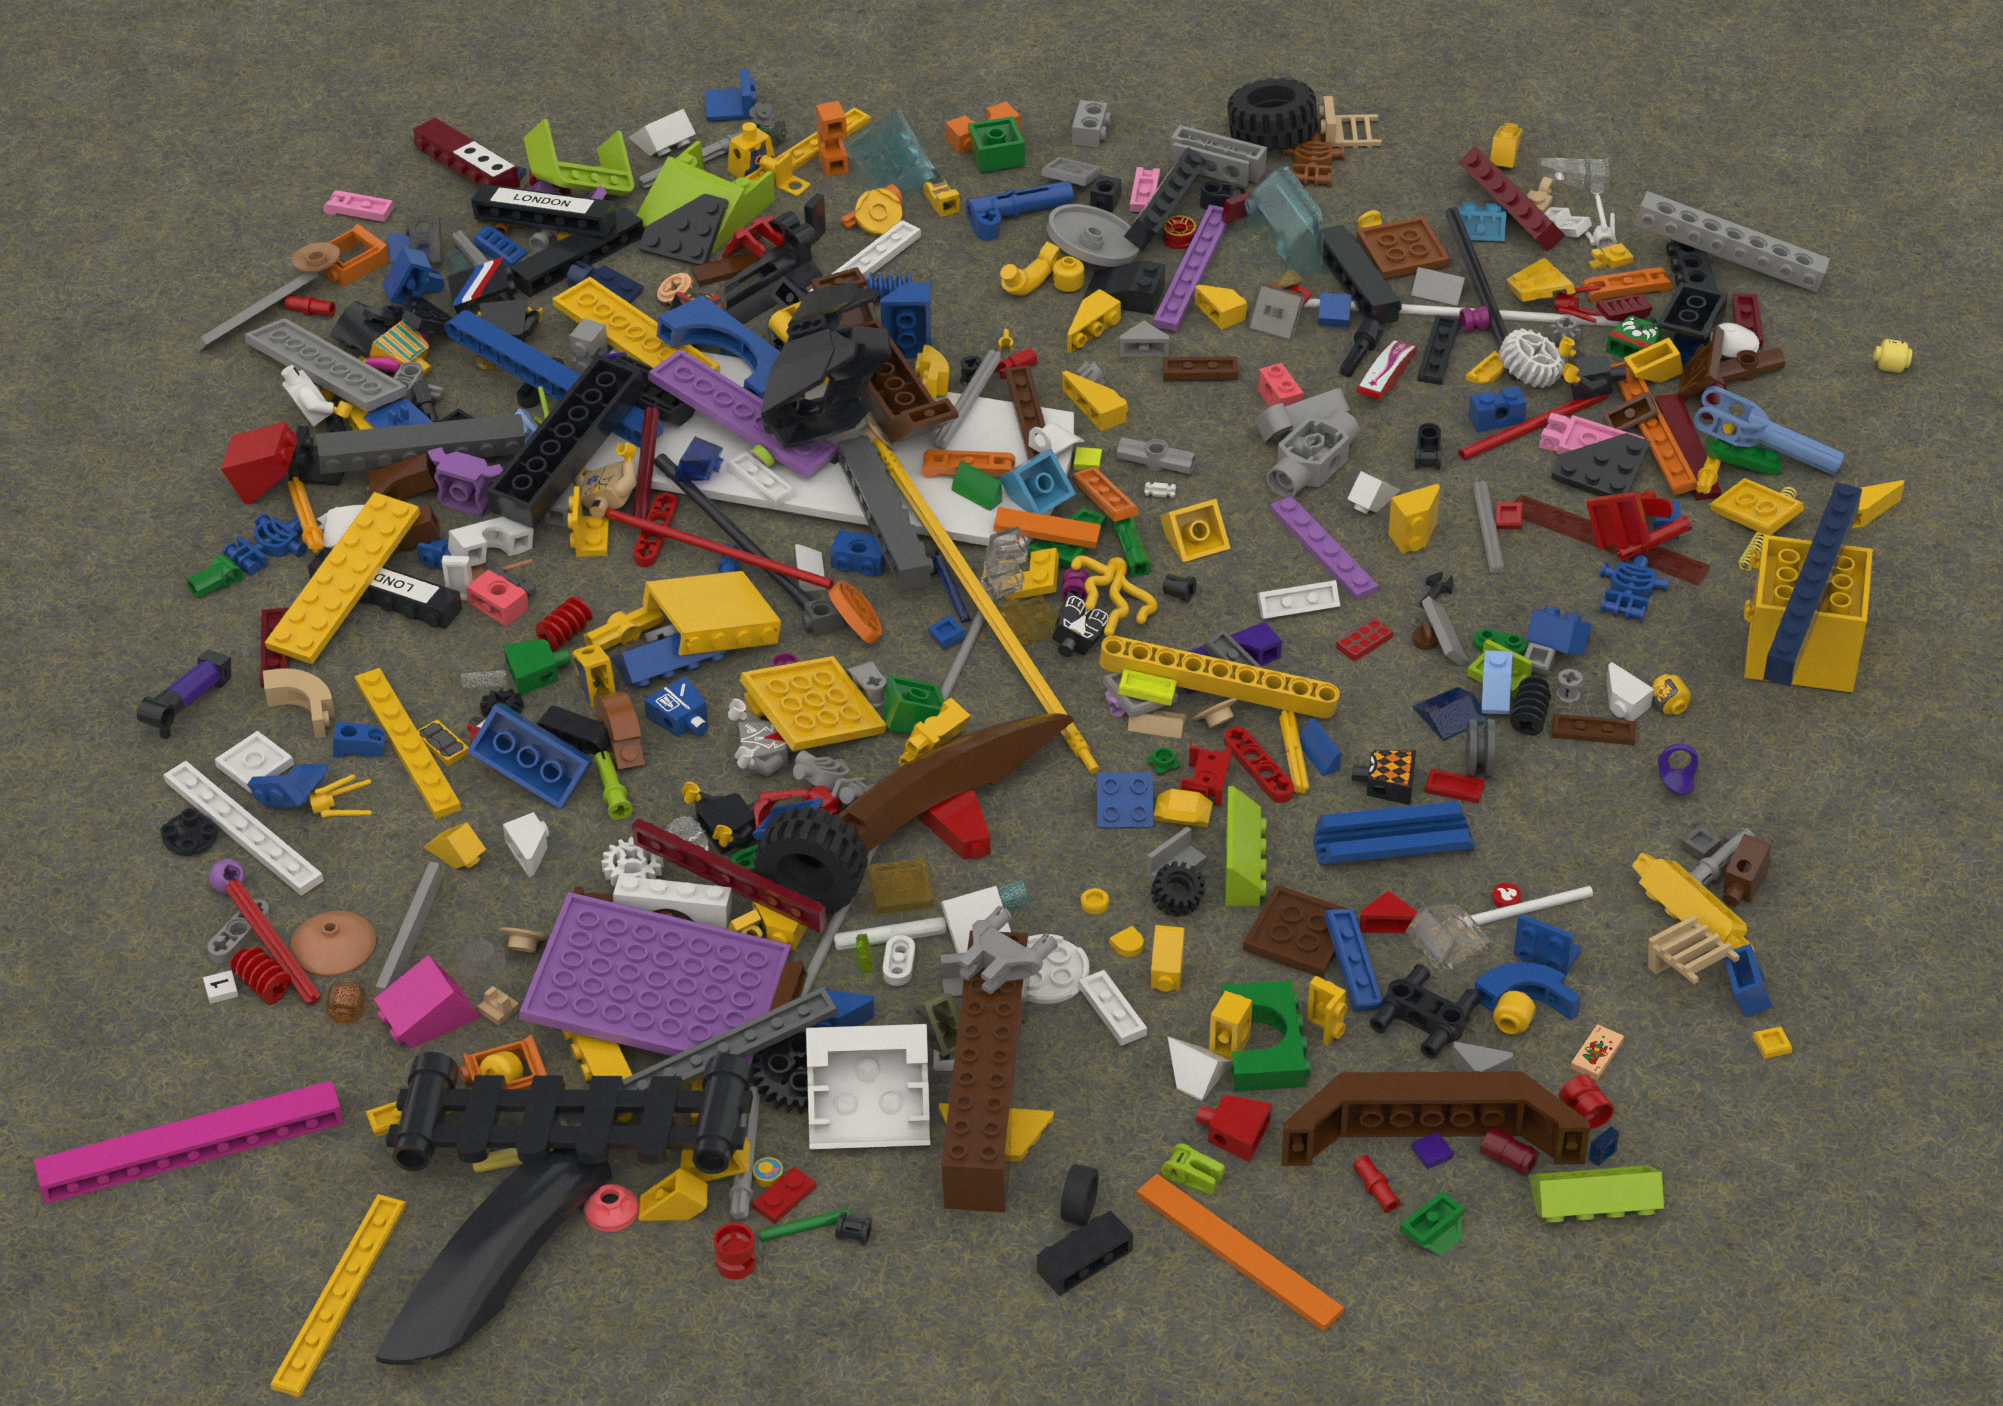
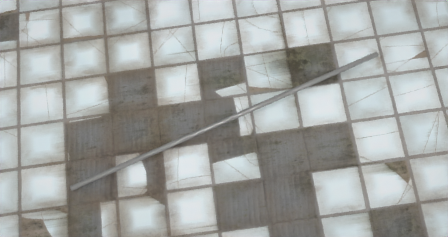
M1004 569L997 570L987 591L993 603L1004 582V575H1007ZM978 610L940 690L945 701L948 700L986 620L980 610ZM879 844L870 852H868L867 869L875 855V852ZM851 903L841 910L834 912L807 969L808 975L801 996L810 992L834 941V935L838 933Z

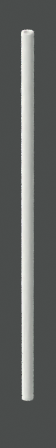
M1309 299L1302 308H1319L1320 299ZM1351 301L1350 310L1359 311L1354 302ZM1402 304V309L1399 313L1459 317L1460 309L1464 308ZM1499 310L1503 320L1556 323V319L1570 317L1575 322H1578L1579 325L1617 327L1621 322L1609 321L1604 316H1590L1597 319L1596 323H1592L1569 314Z

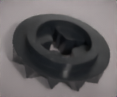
M502 687L497 692L490 690L489 695H484L482 703H480V711L485 718H487L493 706L497 704V701L503 704L506 703V706L521 714L524 708L520 693H515L513 689L504 691Z

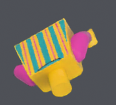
M404 319L373 342L369 354L370 358L359 357V360L377 370L394 374L397 373L402 364L410 361L422 365L423 376L429 373L432 368L425 361L429 350L425 332L421 333L409 327L410 323Z

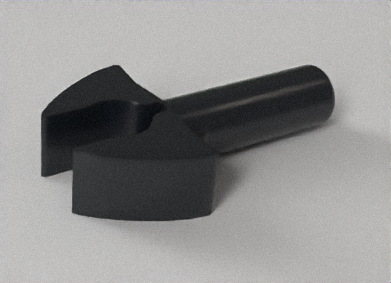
M1443 572L1432 574L1426 578V585L1431 586V589L1420 601L1419 605L1421 608L1424 609L1422 601L1428 596L1435 600L1442 593L1452 594V575L1446 582L1441 584L1438 583L1443 578Z

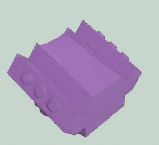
M442 447L429 450V456L436 465L434 478L438 484L439 492L437 498L441 506L481 517L490 507L486 490L503 471L501 465L488 466L485 459L460 452L445 454Z

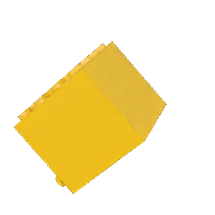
M1764 535L1761 554H1756V546L1751 550L1750 565L1758 569L1752 608L1750 607V599L1746 601L1744 607V619L1750 622L1744 678L1768 681L1763 679L1767 655L1812 541ZM1845 545L1792 681L1793 685L1853 693L1867 624L1873 549Z

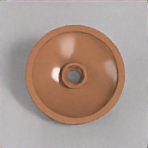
M337 910L319 913L310 917L298 926L290 940V952L301 968L307 973L323 977L339 976L358 969L369 960L376 947L375 930L369 921L358 914Z

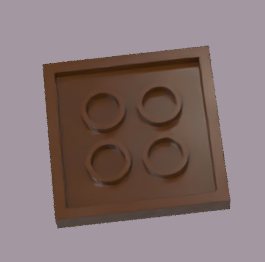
M1276 885L1245 938L1243 950L1324 977L1336 955L1324 915L1327 910L1348 908Z

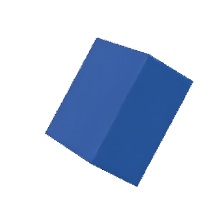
M1321 293L1318 325L1349 327L1351 295Z

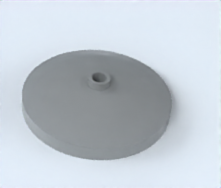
M1067 204L1055 208L1050 213L1046 225L1049 237L1059 248L1075 258L1095 265L1115 267L1132 263L1139 252V248L1124 237L1131 226L1110 212L1088 205Z

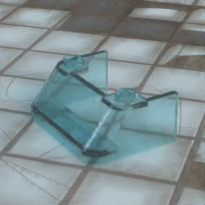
M1287 165L1277 167L1248 194V198L1245 200L1247 210L1246 226L1251 228L1270 223L1278 233V240L1275 242L1277 253L1285 259L1284 278L1290 280L1322 271L1324 217L1321 209Z

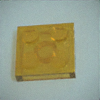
M925 858L869 865V876L877 914L934 907Z

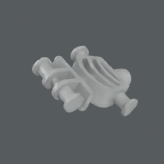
M805 750L800 751L796 756L793 775L797 780L805 778L815 786H826L833 790L831 795L834 798L840 797L841 801L845 804L853 803L875 785H866L867 779L864 777L847 779L850 770L843 759L817 758Z

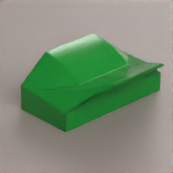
M1441 1191L1400 1223L1399 1231L1422 1248L1430 1249L1441 1256L1464 1237L1462 1220L1465 1208L1444 1191Z

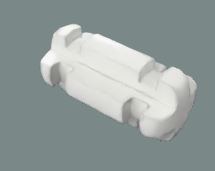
M1147 482L1144 493L1145 496L1150 494L1152 497L1167 498V496H1170V498H1174L1176 485L1168 486V483L1154 482L1150 484V482Z

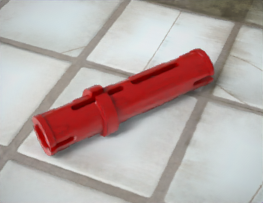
M1683 515L1649 532L1651 540L1648 544L1636 542L1630 543L1627 547L1618 548L1617 546L1615 548V551L1618 552L1616 555L1621 562H1625L1641 553L1645 555L1655 546L1692 530L1691 522L1686 515Z

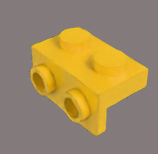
M1315 976L1309 983L1307 1020L1324 1028L1323 1044L1328 1046L1334 1038L1340 1039L1346 1028L1344 1023V1015L1347 1010V1004H1345L1346 990L1330 981Z

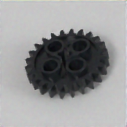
M801 1031L753 1055V1084L758 1085V1094L766 1093V1102L775 1099L776 1109L780 1108L783 1104L787 1105V1113H790L793 1107H797L799 1114H802L804 1107H808L806 1033Z

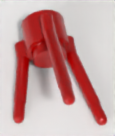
M1601 286L1575 288V293L1567 294L1566 289H1564V292H1558L1555 298V310L1559 313H1566L1596 323L1597 319L1588 315L1603 316L1601 312L1579 307V298L1575 297L1574 294L1601 290Z

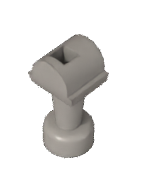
M542 229L540 233L533 234L529 239V245L533 250L542 251L549 246L548 239L551 236L557 237L556 235L560 231Z

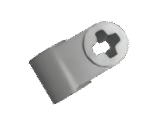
M872 661L845 670L874 709L884 707L886 679Z

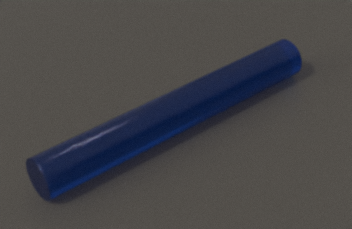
M935 556L933 562L961 623L971 621L943 556Z

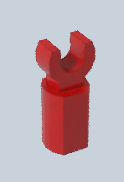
M1031 348L1009 356L1007 360L1001 359L994 372L1000 370V378L1006 379L1005 368L1027 365L1032 367L1037 365L1036 353Z

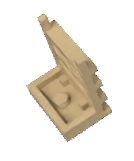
M1323 96V106H1319L1318 114L1320 133L1324 134V142H1331L1332 147H1339V149L1341 146H1353V148H1358V146H1367V148L1381 146V139H1372L1370 121H1378V114L1335 115L1333 96ZM1342 121H1350L1352 140H1344ZM1356 121H1364L1366 140H1358Z
M1694 915L1648 939V968L1655 974H1658L1672 966L1693 984L1699 982V977L1695 973L1725 957H1729L1736 962L1740 956L1732 950V945L1729 942L1724 944L1720 941V935L1717 933L1711 934L1706 924L1701 926L1697 923V917ZM1706 953L1705 955H1703V956H1701V957H1699V958H1697V959L1691 961L1692 959H1694V958H1696V957H1698V956H1700V955Z

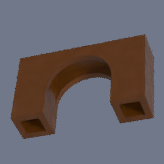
M427 453L369 471V483L366 484L367 491L370 497L376 492L402 501L412 495L437 488V482L434 478L436 470ZM430 504L419 507L421 514L392 554L416 547L420 542L428 543L440 539L439 520Z

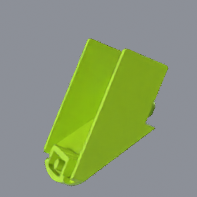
M696 141L678 157L672 158L668 156L637 216L643 220V228L645 229L649 224L703 194L727 199L729 204L711 252L713 254L733 237L732 235L738 229L747 225L775 200L774 173L767 171L756 182L745 177L737 178L733 182L703 171L702 143Z

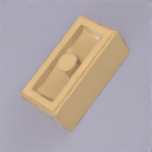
M1153 710L1134 718L1129 716L1128 731L1182 738L1187 715Z

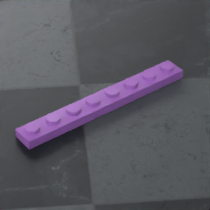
M1208 206L1153 319L1154 327L1177 332L1195 295V286L1200 284L1228 224L1221 220L1223 207Z

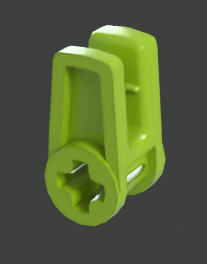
M1176 1144L1171 1151L1170 1160L1165 1161L1162 1165L1161 1173L1165 1179L1212 1195L1216 1188V1181H1221L1224 1176L1225 1166L1195 1151L1186 1144Z

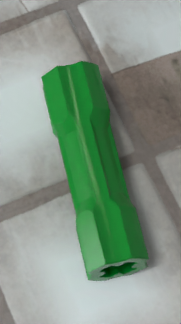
M1134 516L1116 522L1112 520L1111 524L1125 555L1129 574L1133 577L1148 575L1151 572V561L1143 547Z

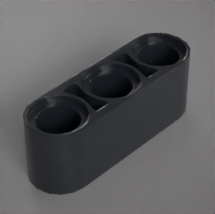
M550 706L536 723L587 755H596L599 752L603 755V751H606L611 745L605 723L557 706Z

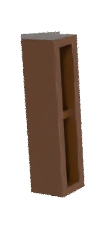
M791 961L784 964L769 1011L801 997L808 975L803 961Z

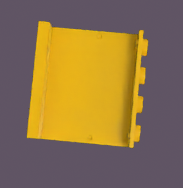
M743 571L648 581L645 583L643 606L646 610L661 608L681 634L678 653L680 656L778 644L781 620Z

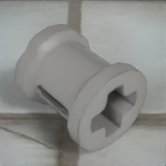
M1565 669L1559 673L1558 682L1560 688L1556 691V696L1561 702L1571 704L1580 699L1581 693L1578 689L1583 679L1580 672L1574 669Z

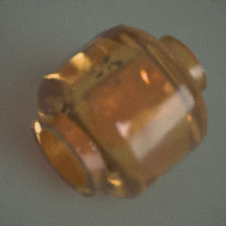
M344 979L334 983L329 988L326 1012L336 1023H353L354 1020L359 1019L363 1015L366 1000L365 990L356 981L351 979Z

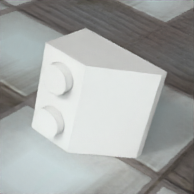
M684 109L644 126L631 135L629 139L649 156L657 153L658 157L671 152L670 147L674 145L680 148L689 144V138L696 133Z

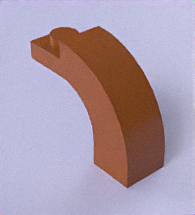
M617 691L594 696L597 719L599 722L605 723L610 737L616 771L644 766L645 762L640 742V727L628 694L625 691Z

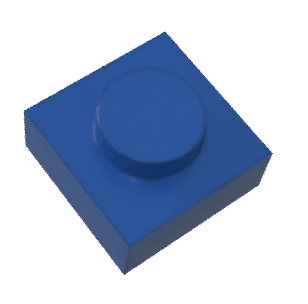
M950 615L928 627L929 635L942 649L966 637L964 629Z

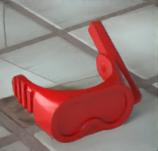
M806 789L761 792L759 794V801H756L754 804L756 828L777 802L791 799L792 797L807 796Z

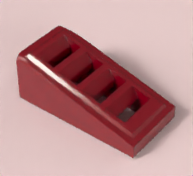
M1641 294L1599 301L1596 304L1597 309L1609 321H1624L1629 316L1644 320L1652 311V305Z

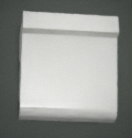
M927 1024L806 1028L810 1149L930 1145Z

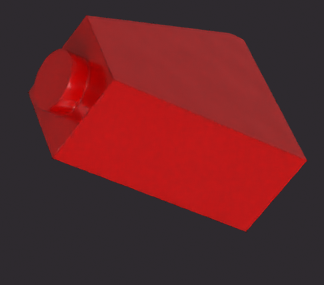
M974 790L960 793L920 814L921 821L963 860L969 858L980 859L985 855L991 854L990 834Z

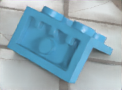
M1462 202V206H1457L1470 240L1505 241L1506 211L1504 208H1501L1500 204L1486 203V207H1477L1475 202Z

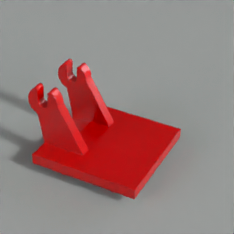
M771 214L764 219L759 217L751 223L749 228L745 229L742 227L732 235L734 237L733 240L726 244L725 247L727 249L723 253L722 258H728L745 247L758 257L764 256L766 249L762 243L758 242L762 236L771 241L775 246H781L784 242L783 236L776 232L769 224L774 219L773 215Z

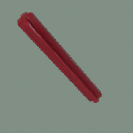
M647 407L644 411L633 516L645 520L649 511L659 411L655 407Z

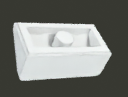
M795 544L797 568L825 577L822 552ZM798 580L799 587L804 591L826 590V588Z

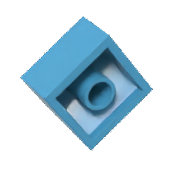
M1052 449L1035 455L999 477L1011 501L1026 512L1044 514L1076 494Z

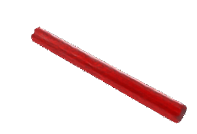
M230 880L229 884L225 886V890L277 964L284 969V972L290 974L291 984L307 1005L317 1003L321 998L319 991L239 880Z

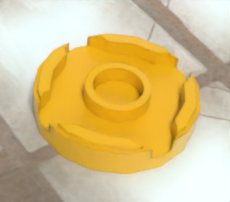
M882 188L864 192L858 199L855 207V219L859 227L871 235L885 234L898 224L902 218V207L898 197L891 191Z

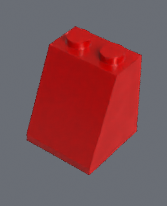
M286 421L232 435L221 470L244 504H252L287 474L298 440L295 432L289 428Z

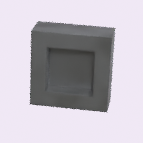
M1699 825L1682 839L1681 848L1701 860L1702 858L1709 857L1719 849L1722 839Z

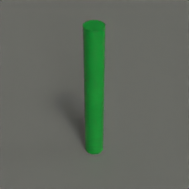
M846 1208L759 1230L761 1242L836 1224L841 1212H846L848 1216H850V1212Z

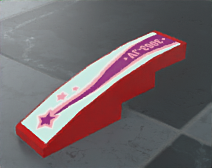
M1394 339L1374 360L1357 386L1356 393L1377 399L1383 397L1394 388L1397 377L1405 371L1407 361L1414 357L1417 346Z

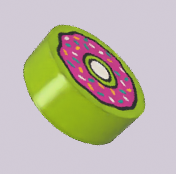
M757 444L750 450L752 456L767 468H770L775 463L772 455L763 446Z

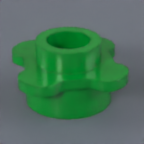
M1167 747L1157 748L1147 758V762L1155 767V772L1158 774H1164L1167 770L1177 769L1180 766V761L1175 759L1174 751Z

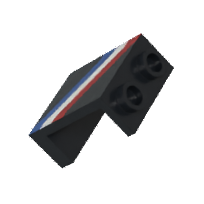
M502 257L447 276L453 306L457 315L463 310H468L469 304L503 292L507 293L509 300H516L515 294L518 293V290L513 280L515 278L510 265H505Z

